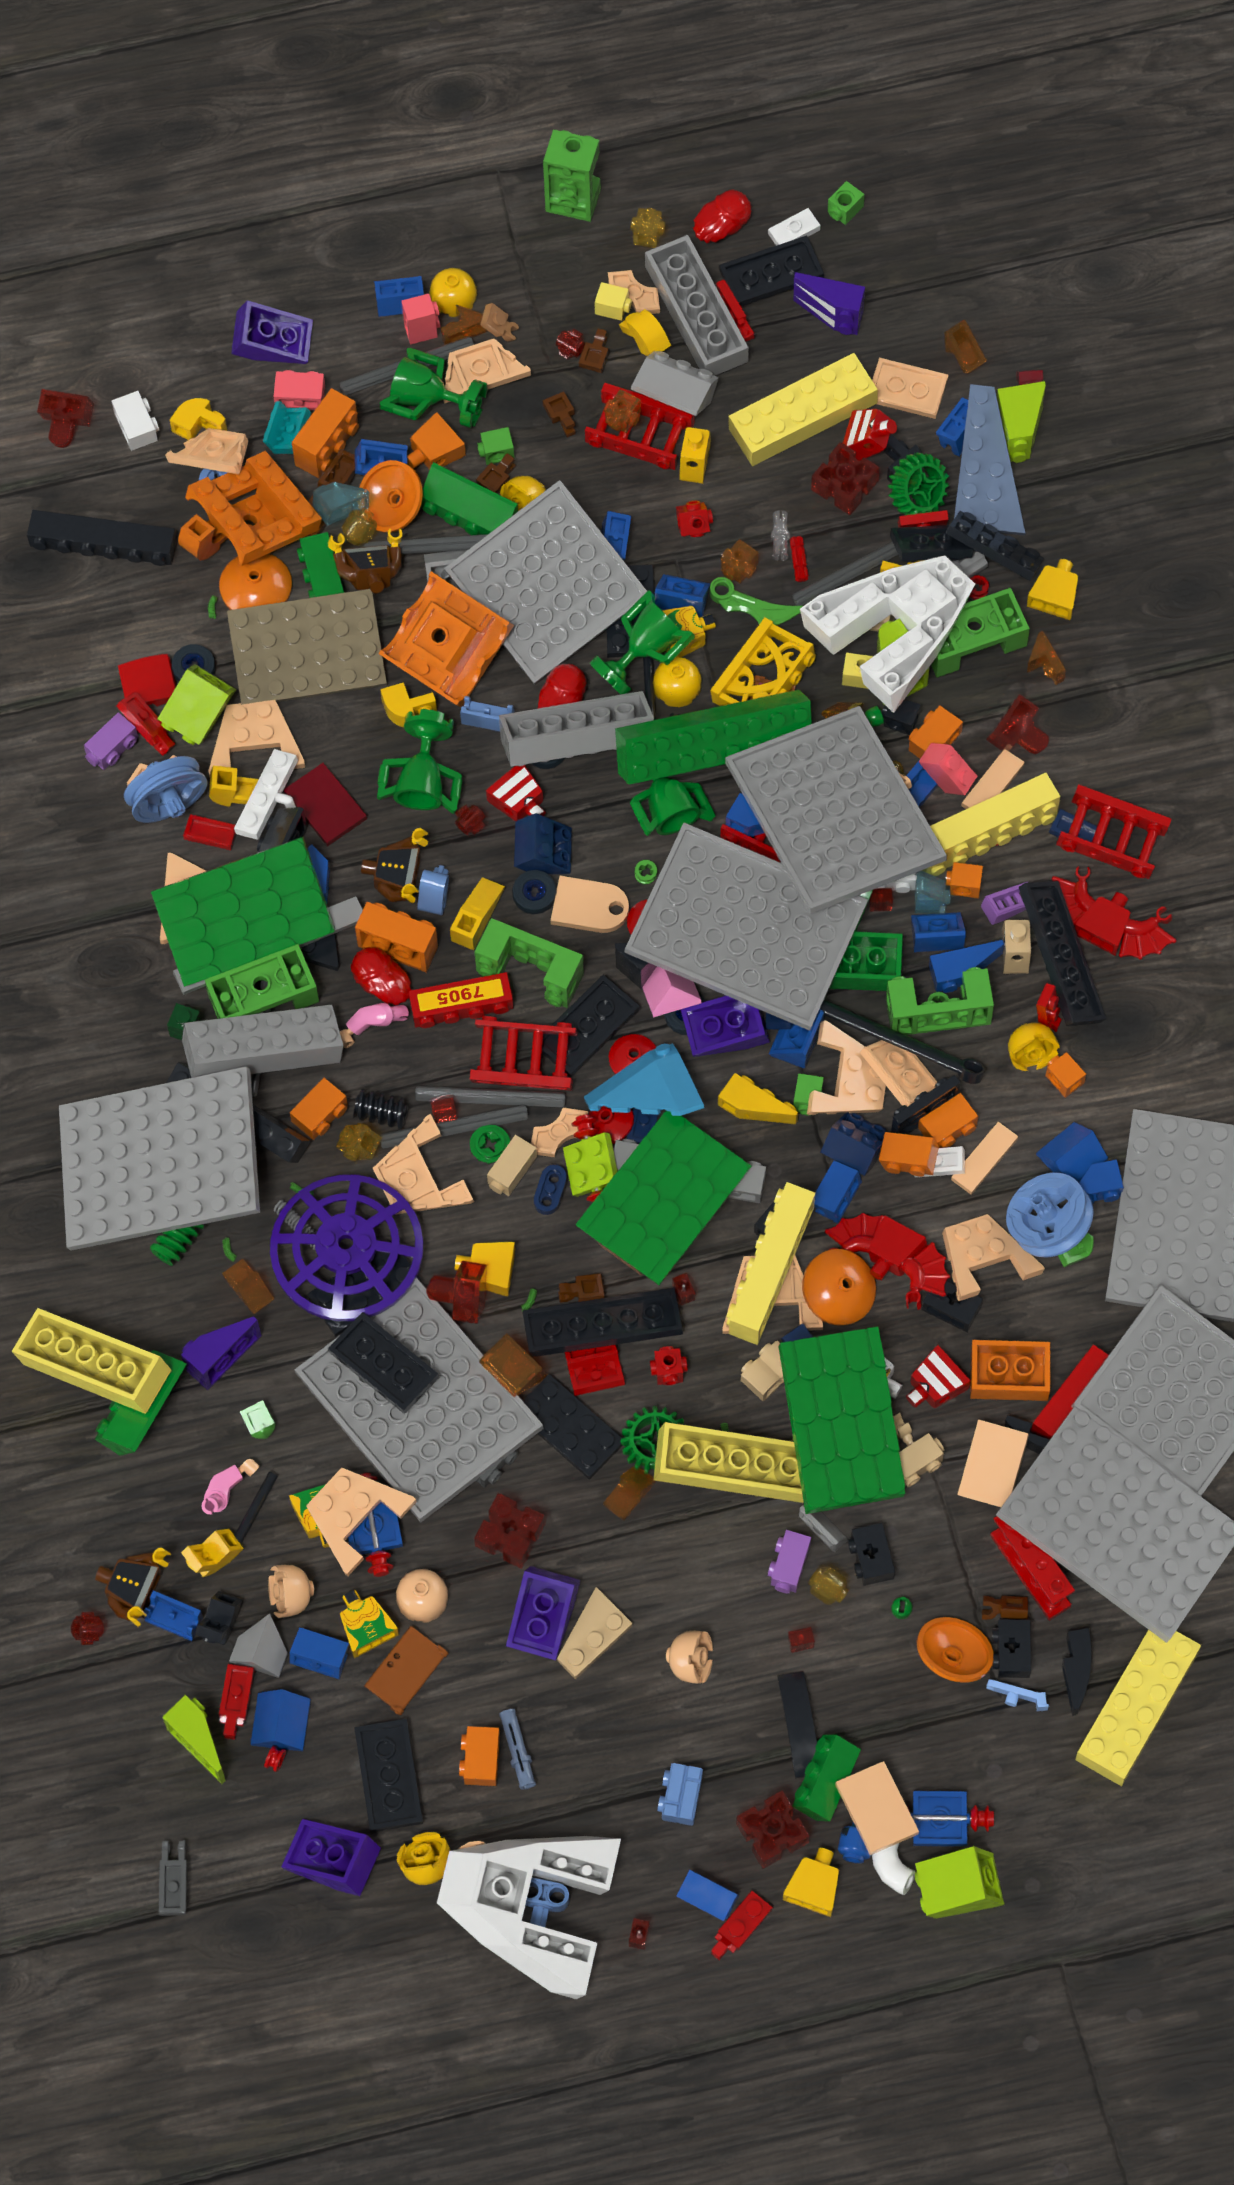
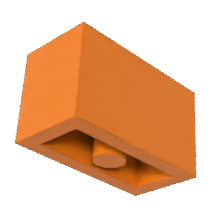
M939 705L934 712L931 710L926 715L921 728H915L908 738L910 741L909 751L921 759L930 743L952 745L962 733L963 721Z
M323 1078L290 1112L291 1122L314 1140L318 1135H324L328 1131L330 1123L335 1118H340L346 1112L348 1105L347 1097L326 1078Z
M960 1093L919 1119L918 1129L924 1137H933L939 1148H948L956 1142L955 1139L961 1135L967 1136L976 1129L978 1115Z
M885 1132L879 1162L887 1172L899 1174L901 1171L909 1172L911 1175L923 1177L924 1174L933 1175L939 1146L933 1137Z
M467 1726V1734H462L461 1750H465V1760H460L459 1776H464L465 1785H497L499 1728Z

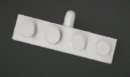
M276 749L273 750L234 827L236 834L258 840L276 803L285 804L286 808L296 807L291 796L282 794L298 762L296 755Z

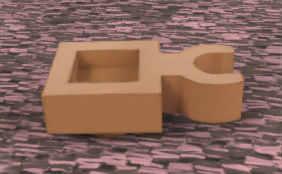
M490 303L485 306L480 325L494 336H502L505 341L510 342L516 340L511 331L519 329L515 322L509 323L507 321L508 314L495 304Z

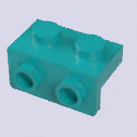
M276 401L264 433L263 442L274 454H293L292 441L310 418L311 411L307 407L287 408L281 401Z

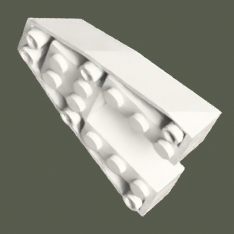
M941 556L892 568L826 592L800 608L804 627L833 655L889 615L894 616L896 619L900 618L909 632L860 666L863 684L894 713L937 657L964 608L975 583L946 556Z
M592 1836L514 1839L449 1851L437 1904L483 1946L550 1992L578 1999L586 1995L597 1943L522 1921L531 1878L533 1875L601 1895L610 1890L621 1839Z

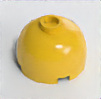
M458 268L444 269L436 274L431 282L430 298L432 302L436 301L439 313L443 312L449 314L450 317H457L466 314L473 308V303L477 298V290L474 280L467 272Z
M517 476L501 487L500 495L517 503L518 511H520L545 492L546 489L542 483L533 477Z
M676 657L668 665L660 663L654 673L653 686L655 695L668 706H687L701 692L702 679L699 670L692 661L686 658Z
M1041 1023L1021 1025L1011 1034L1008 1041V1052L1011 1062L1016 1069L1028 1071L1027 1067L1037 1065L1036 1070L1044 1068L1053 1057L1058 1055L1057 1049L1060 1048L1058 1040L1051 1029Z
M425 1832L412 1837L413 1842L407 1847L405 1843L400 1847L397 1853V1863L409 1881L418 1885H430L443 1878L448 1854L451 1850L445 1838H441L439 1833Z

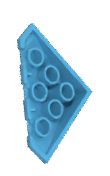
M673 1043L661 1044L654 1050L648 1051L584 1096L590 1111H599L600 1107L605 1106L611 1108L612 1112L629 1113L631 1111L630 1108L634 1107L635 1109H641L642 1114L659 1115L661 1113L660 1110L665 1109L666 1111H671L673 1116H682L704 1108L698 1091Z

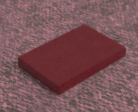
M321 763L283 790L284 794L293 798L296 807L304 809L306 821L327 847L367 820V815L324 763Z

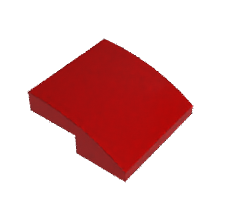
M168 654L144 657L118 665L125 698L136 692L147 705L154 704L158 707L168 702L176 688Z
M616 1345L564 1352L574 1396L625 1385Z

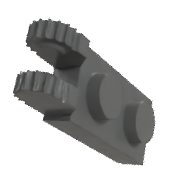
M162 1841V1860H160L159 1915H186V1842L179 1841L178 1860H169V1841Z

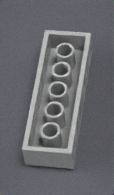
M686 235L645 252V268L658 289L699 369H707L715 376L747 363L749 348L689 236Z
M643 691L499 715L501 742L511 767L524 766L536 762H548L559 758H571L588 753L595 754L612 749L616 750L615 728L654 720Z
M332 1005L184 1023L182 1036L191 1078L242 1067H248L250 1074L340 1063L343 1050V1042Z

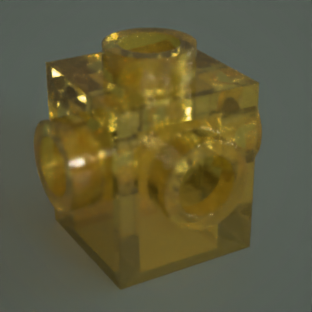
M652 208L638 209L637 217H632L630 228L633 231L634 245L657 248L659 235H664L666 222L662 221L661 211Z
M365 1124L346 1125L340 1133V1139L336 1148L344 1153L343 1156L351 1161L372 1160L382 1137Z

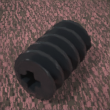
M362 1088L356 1098L353 1118L358 1113L359 1120L364 1121L368 1115V1121L374 1123L378 1117L379 1125H384L387 1120L388 1126L394 1127L397 1122L398 1129L402 1130L406 1123L409 1104H404L403 1097L400 1098L398 1103H395L394 1095H391L388 1101H385L384 1093H381L379 1098L375 1099L374 1091H371L369 1096L366 1097L365 1089Z

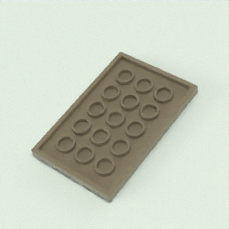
M370 589L227 611L241 705L269 700L281 702L387 685L383 657L379 655L381 645L373 594Z

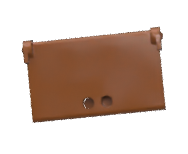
M410 1626L364 1687L388 1704L390 1709L401 1716L408 1703L449 1653L440 1645H435Z

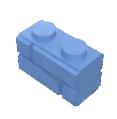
M671 1763L670 1771L665 1770L662 1786H667L666 1795H660L657 1810L662 1812L663 1821L690 1826L694 1824L703 1776L702 1768Z

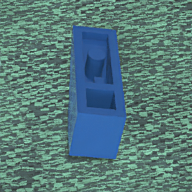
M1003 940L931 955L929 968L936 992H953L963 985V971L973 967L981 969L987 967L1003 954Z

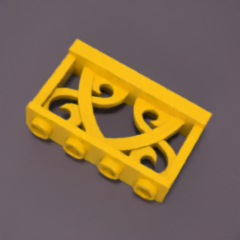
M764 618L711 688L712 702L719 706L738 703L739 701L730 697V694L743 696V702L747 701L749 696L757 699L789 692L793 685L799 683L806 667H810L816 658L814 644L800 639L774 625L773 621ZM774 637L784 644L777 647L771 638ZM789 648H795L800 651L795 661L789 660V657L794 655L793 652H787L783 656L781 653ZM761 652L765 653V658L760 659L758 656ZM774 660L777 666V679L753 686L754 676L750 670L751 665H765ZM743 676L749 678L747 686H745L746 680L744 682H740Z

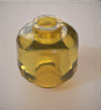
M365 508L351 510L342 525L344 538L357 546L368 543L377 528V522L373 518L374 514Z
M826 1566L823 1569L819 1567L808 1582L810 1593L826 1605H831L835 1601L840 1603L848 1593V1590L845 1588L847 1578L830 1566Z

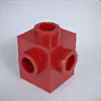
M694 500L687 502L686 505L676 506L678 529L681 536L701 537L704 533L710 532L709 524L713 523L711 509H707L704 502L700 503V501Z
M672 1346L660 1348L659 1351H654V1360H650L651 1375H656L657 1385L670 1386L683 1382V1372H688L686 1356L681 1357L680 1348L674 1349Z

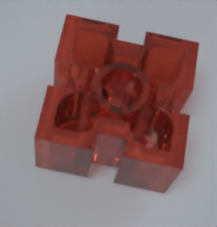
M840 442L829 455L828 465L823 462L812 475L811 490L826 500L830 496L835 499L834 505L851 515L861 503L862 492L868 494L878 482L879 467L864 457L861 461L857 460L856 452Z
M498 1493L489 1509L490 1523L483 1520L474 1537L475 1547L492 1555H495L498 1550L503 1553L504 1561L522 1569L531 1553V1542L529 1541L530 1539L535 1542L537 1541L545 1526V1515L527 1506L522 1512L517 1509L516 1501ZM507 1528H514V1531H510L509 1534L505 1532Z
M783 1790L764 1800V1809L757 1811L754 1806L736 1816V1825L746 1842L751 1839L755 1842L752 1844V1852L762 1869L780 1860L784 1849L787 1848L791 1854L809 1843L810 1836L800 1819L797 1818L793 1821L791 1818L793 1816V1807ZM768 1827L778 1828L777 1833H768Z

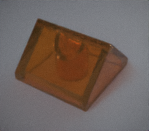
M507 1333L479 1360V1363L513 1397L540 1383L547 1376L543 1368Z

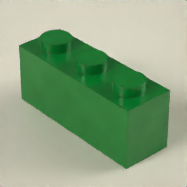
M328 532L300 538L301 548H297L299 562L305 563L306 569H302L305 584L310 583L312 590H308L309 598L344 593L340 576L336 569L333 550L328 547Z
M822 1735V1738L819 1739L815 1747L816 1752L813 1759L806 1767L804 1780L795 1793V1801L792 1807L815 1821H831L841 1797L835 1783L850 1776L861 1751L860 1748L838 1735Z

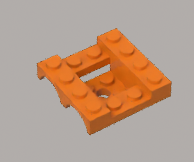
M266 451L246 459V463L241 467L239 474L227 473L213 480L206 477L188 485L185 496L188 501L194 499L202 505L208 515L210 525L215 528V535L222 533L229 538L237 551L241 566L318 531L322 520L320 515ZM257 488L255 495L233 505L228 502ZM245 520H250L255 525L246 524Z
M431 571L423 593L410 608L406 609L397 634L384 649L380 650L379 655L455 705L462 707L465 703L464 697L470 696L514 625ZM442 629L446 634L445 639L437 643L434 640V634Z

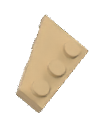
M596 1587L561 1650L557 1661L577 1679L633 1626L632 1622Z

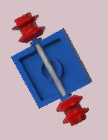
M370 1473L359 1474L371 1480L377 1481V1477L371 1476ZM382 1502L375 1507L348 1537L349 1545L360 1555L371 1553L365 1560L372 1563V1567L367 1571L374 1574L375 1577L388 1575L389 1570L393 1569V1565L387 1563V1559L391 1557V1554L384 1550L403 1547L398 1517Z
M913 1791V1812L910 1814L919 1830V1834L913 1837V1846L967 1847V1824H971L974 1832L977 1831L978 1827H985L987 1832L989 1827H994V1811H989L988 1805L985 1810H978L977 1806L974 1805L971 1813H967V1792Z

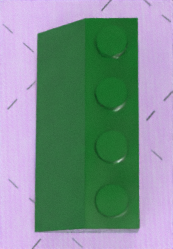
M434 462L431 465L423 487L421 508L427 514L437 515L443 518L449 525H457L463 528L470 535H488L518 512L517 503Z
M155 1350L148 1351L160 1356L171 1369L147 1413L144 1414L112 1401L109 1406L110 1414L107 1419L103 1418L96 1428L98 1434L95 1440L119 1456L134 1453L184 1370L186 1363Z

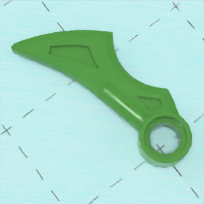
M718 577L710 585L709 593L714 602L719 603L727 612L740 611L754 617L758 624L764 618H767L777 626L800 614V608L803 607L769 603L734 590L732 581L726 577ZM725 586L729 592L726 595H718L715 592L716 587Z

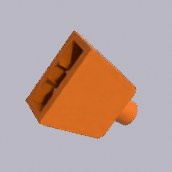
M435 413L411 436L413 452L407 455V463L413 469L424 463L430 470L433 462L444 467L466 456L465 443L438 413Z

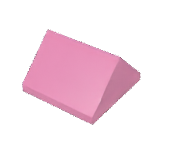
M658 966L642 987L653 1017L702 1003L693 981Z

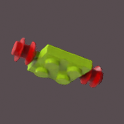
M589 1114L577 1116L575 1118L576 1121L571 1123L573 1127L578 1129L574 1133V1137L582 1141L563 1147L572 1196L579 1197L592 1192L586 1199L593 1203L603 1191V1188L606 1187L617 1173V1166L610 1133L604 1132L596 1135L599 1131L592 1127V1124L596 1122V1118H591Z

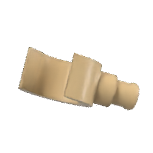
M901 1413L896 1414L893 1418L897 1437L909 1446L914 1443L911 1435L912 1429L909 1423L905 1424L903 1422Z

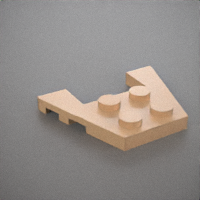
M276 700L242 705L241 703L226 705L209 767V776L213 765L231 767L230 752L281 747V751L297 756L298 762L294 769L305 768L304 759Z
M824 1020L820 1023L817 1044L841 1052L835 1095L812 1091L809 1095L807 1114L871 1113L881 1111L883 1109L886 1085L861 1055L860 1052L865 1046Z
M431 1114L427 1115L416 1129H413L398 1146H395L373 1167L378 1180L398 1191L408 1201L414 1212L474 1202L464 1180L439 1191L418 1148L441 1137ZM384 1191L390 1205L397 1202L392 1195ZM402 1210V1211H400V1212L397 1213V1214H403V1213H406V1211H405V1210Z
M988 1214L946 1227L942 1233L948 1261H951L952 1279L956 1283V1297L958 1301L977 1296L981 1291L971 1271L1008 1259L1011 1260L1022 1280L1041 1275L1045 1269L1038 1260L1024 1251L1018 1242Z
M756 1256L743 1257L729 1308L732 1303H737L736 1292L741 1280L746 1281L748 1262L751 1257L755 1258ZM794 1256L774 1306L798 1305L799 1325L803 1323L808 1331L823 1330L822 1320L813 1314L804 1299L802 1291L803 1273L796 1256ZM727 1316L723 1324V1334H729V1325H726Z
M341 1468L307 1504V1509L345 1575L349 1576L364 1560L362 1555L345 1542L352 1532L380 1502L402 1519L417 1501L411 1495Z

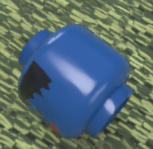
M852 1822V1826L842 1828L838 1851L843 1855V1859L858 1864L869 1859L871 1855L854 1822Z

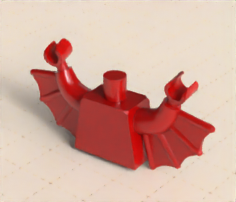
M1079 866L1076 868L1075 877L1078 879L1076 883L1056 876L1052 877L1053 881H1059L1077 936L1114 956L1117 955L1120 947L1119 957L1133 956L1139 960L1148 954L1160 955L1164 947L1176 943L1174 937L1158 926L1160 922L1168 924L1172 920V914L1166 918L1160 917L1167 910L1166 907L1158 908L1156 916L1150 917L1147 920L1138 921L1130 919L1131 912L1124 908L1128 901L1124 894L1116 892L1111 901L1104 897H1098L1097 900H1094L1088 894L1086 880L1090 875L1089 867L1087 868L1086 876H1080L1078 873Z
M861 1213L859 1216L851 1219L841 1218V1221L835 1227L825 1230L829 1237L841 1245V1249L853 1253L858 1251L869 1253L870 1260L875 1263L870 1270V1274L874 1278L883 1280L888 1271L897 1276H903L905 1273L910 1278L911 1290L906 1294L907 1309H909L911 1302H917V1310L922 1307L921 1294L919 1293L921 1290L942 1297L946 1296L944 1286L950 1278L944 1267L946 1257L938 1253L934 1242L927 1245L926 1237L887 1216L873 1217L865 1213Z

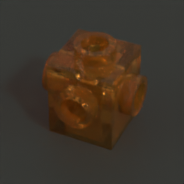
M620 389L614 399H610L605 405L606 423L614 430H621L627 433L630 427H634L640 418L641 399Z
M739 539L731 549L727 548L720 558L721 571L728 579L735 580L741 584L745 578H750L755 572L756 565L758 564V551Z

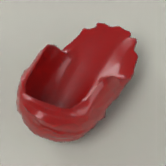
M728 190L717 195L715 200L703 206L693 220L695 222L693 231L700 241L704 240L705 243H709L710 241L717 242L727 235L737 233L751 216L752 209L749 199L745 194L737 190Z
M573 664L555 666L547 676L546 682L540 691L537 709L582 701L587 686V679L583 671Z
M366 947L356 953L351 963V972L355 982L360 984L365 992L373 994L384 1003H390L394 1006L405 1002L409 998L408 991L411 990V981L408 974L389 954L377 947Z

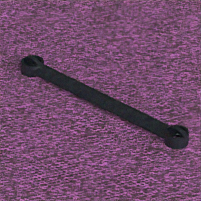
M824 1000L820 1010L824 1012L825 1016L957 1072L959 1078L966 1083L977 1084L983 1078L985 1067L978 1060L970 1058L962 1060Z

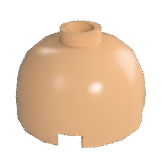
M294 1565L273 1566L271 1570L275 1572L274 1575L269 1576L268 1591L271 1605L276 1603L278 1611L274 1612L275 1616L284 1618L301 1613L308 1606L310 1596L314 1595L313 1582L308 1580L306 1573L299 1567Z
M415 1569L407 1573L400 1580L396 1590V1602L400 1612L407 1619L422 1621L423 1623L437 1619L447 1606L448 1589L443 1579L434 1571Z
M694 1630L686 1631L674 1639L671 1647L667 1649L666 1661L670 1664V1668L677 1678L695 1684L707 1681L713 1661H707L708 1651H713L710 1635L708 1632Z

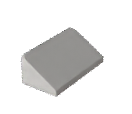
M804 1505L800 1507L799 1517L832 1551L836 1552L847 1542V1537L822 1512L805 1514Z

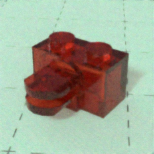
M42 389L37 413L44 420L51 421L48 438L52 444L58 448H66L72 442L75 424L90 427L94 403L88 396Z
M1019 694L1011 702L986 740L1001 751L1004 749L1009 751L1017 743L1031 754L1036 755L1047 747L1049 737L1033 725L1034 721L1032 719L1040 708Z
M462 1261L455 1278L434 1275L426 1289L428 1298L430 1300L452 1303V1320L478 1324L485 1307L487 1265Z

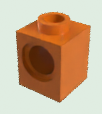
M953 862L952 871H947L945 885L950 886L949 895L979 898L983 866Z
M1067 1052L1061 1057L1058 1055L1053 1057L1048 1062L1046 1077L1065 1098L1085 1083L1086 1073Z

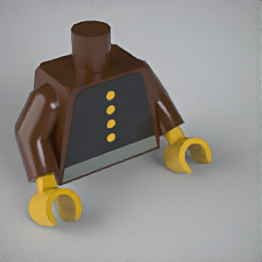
M391 529L388 530L387 541L391 544L390 548L388 545L343 549L342 552L341 547L345 538L341 533L338 535L339 543L333 540L332 535L328 541V547L335 551L333 557L339 576L351 582L357 590L370 589L373 593H380L384 588L390 586V579L395 578L401 568V548L398 547L402 539L401 529H399V536L396 538L391 536Z
M421 828L415 829L412 836L390 844L386 848H380L377 861L367 859L362 861L361 874L374 875L375 889L390 902L408 900L410 903H414L416 901L414 893L419 892L415 886L421 859L418 845L423 847L428 845V841L422 838L428 835V832Z
M158 1548L154 1552L132 1555L126 1559H118L114 1570L103 1566L99 1567L95 1580L107 1584L105 1595L108 1598V1605L118 1618L131 1621L137 1627L141 1625L137 1619L139 1617L143 1619L144 1616H147L144 1610L148 1608L151 1601L150 1596L153 1590H156L162 1576L161 1569L157 1565L168 1567L169 1563L163 1559L166 1555H171L170 1552L163 1548Z

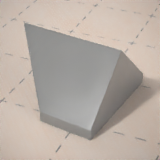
M270 1614L238 1636L229 1662L240 1666L254 1667L255 1671L279 1678L288 1652Z

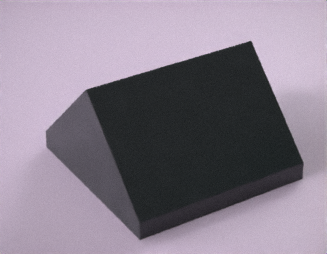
M615 943L616 968L642 990V987L657 966L625 953L627 943Z

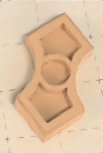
M632 270L608 272L609 284L629 289V298L632 299L631 305L634 307L635 312L640 313L646 309L651 314L660 313L657 288L646 287L640 284L634 278Z
M562 1108L560 1116L553 1123L543 1127H534L531 1144L537 1148V1155L555 1157L557 1150L564 1142L576 1138L574 1133L578 1129L573 1127L571 1123L576 1121L575 1118L577 1116L588 1114V1111Z

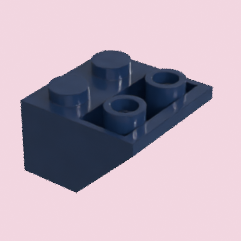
M537 813L515 821L514 867L526 872L538 870L546 874H570L572 828Z
M846 1112L831 1127L820 1153L858 1170L860 1174L865 1176L873 1168L880 1156L884 1134L887 1131L878 1124H871L864 1120L857 1113Z

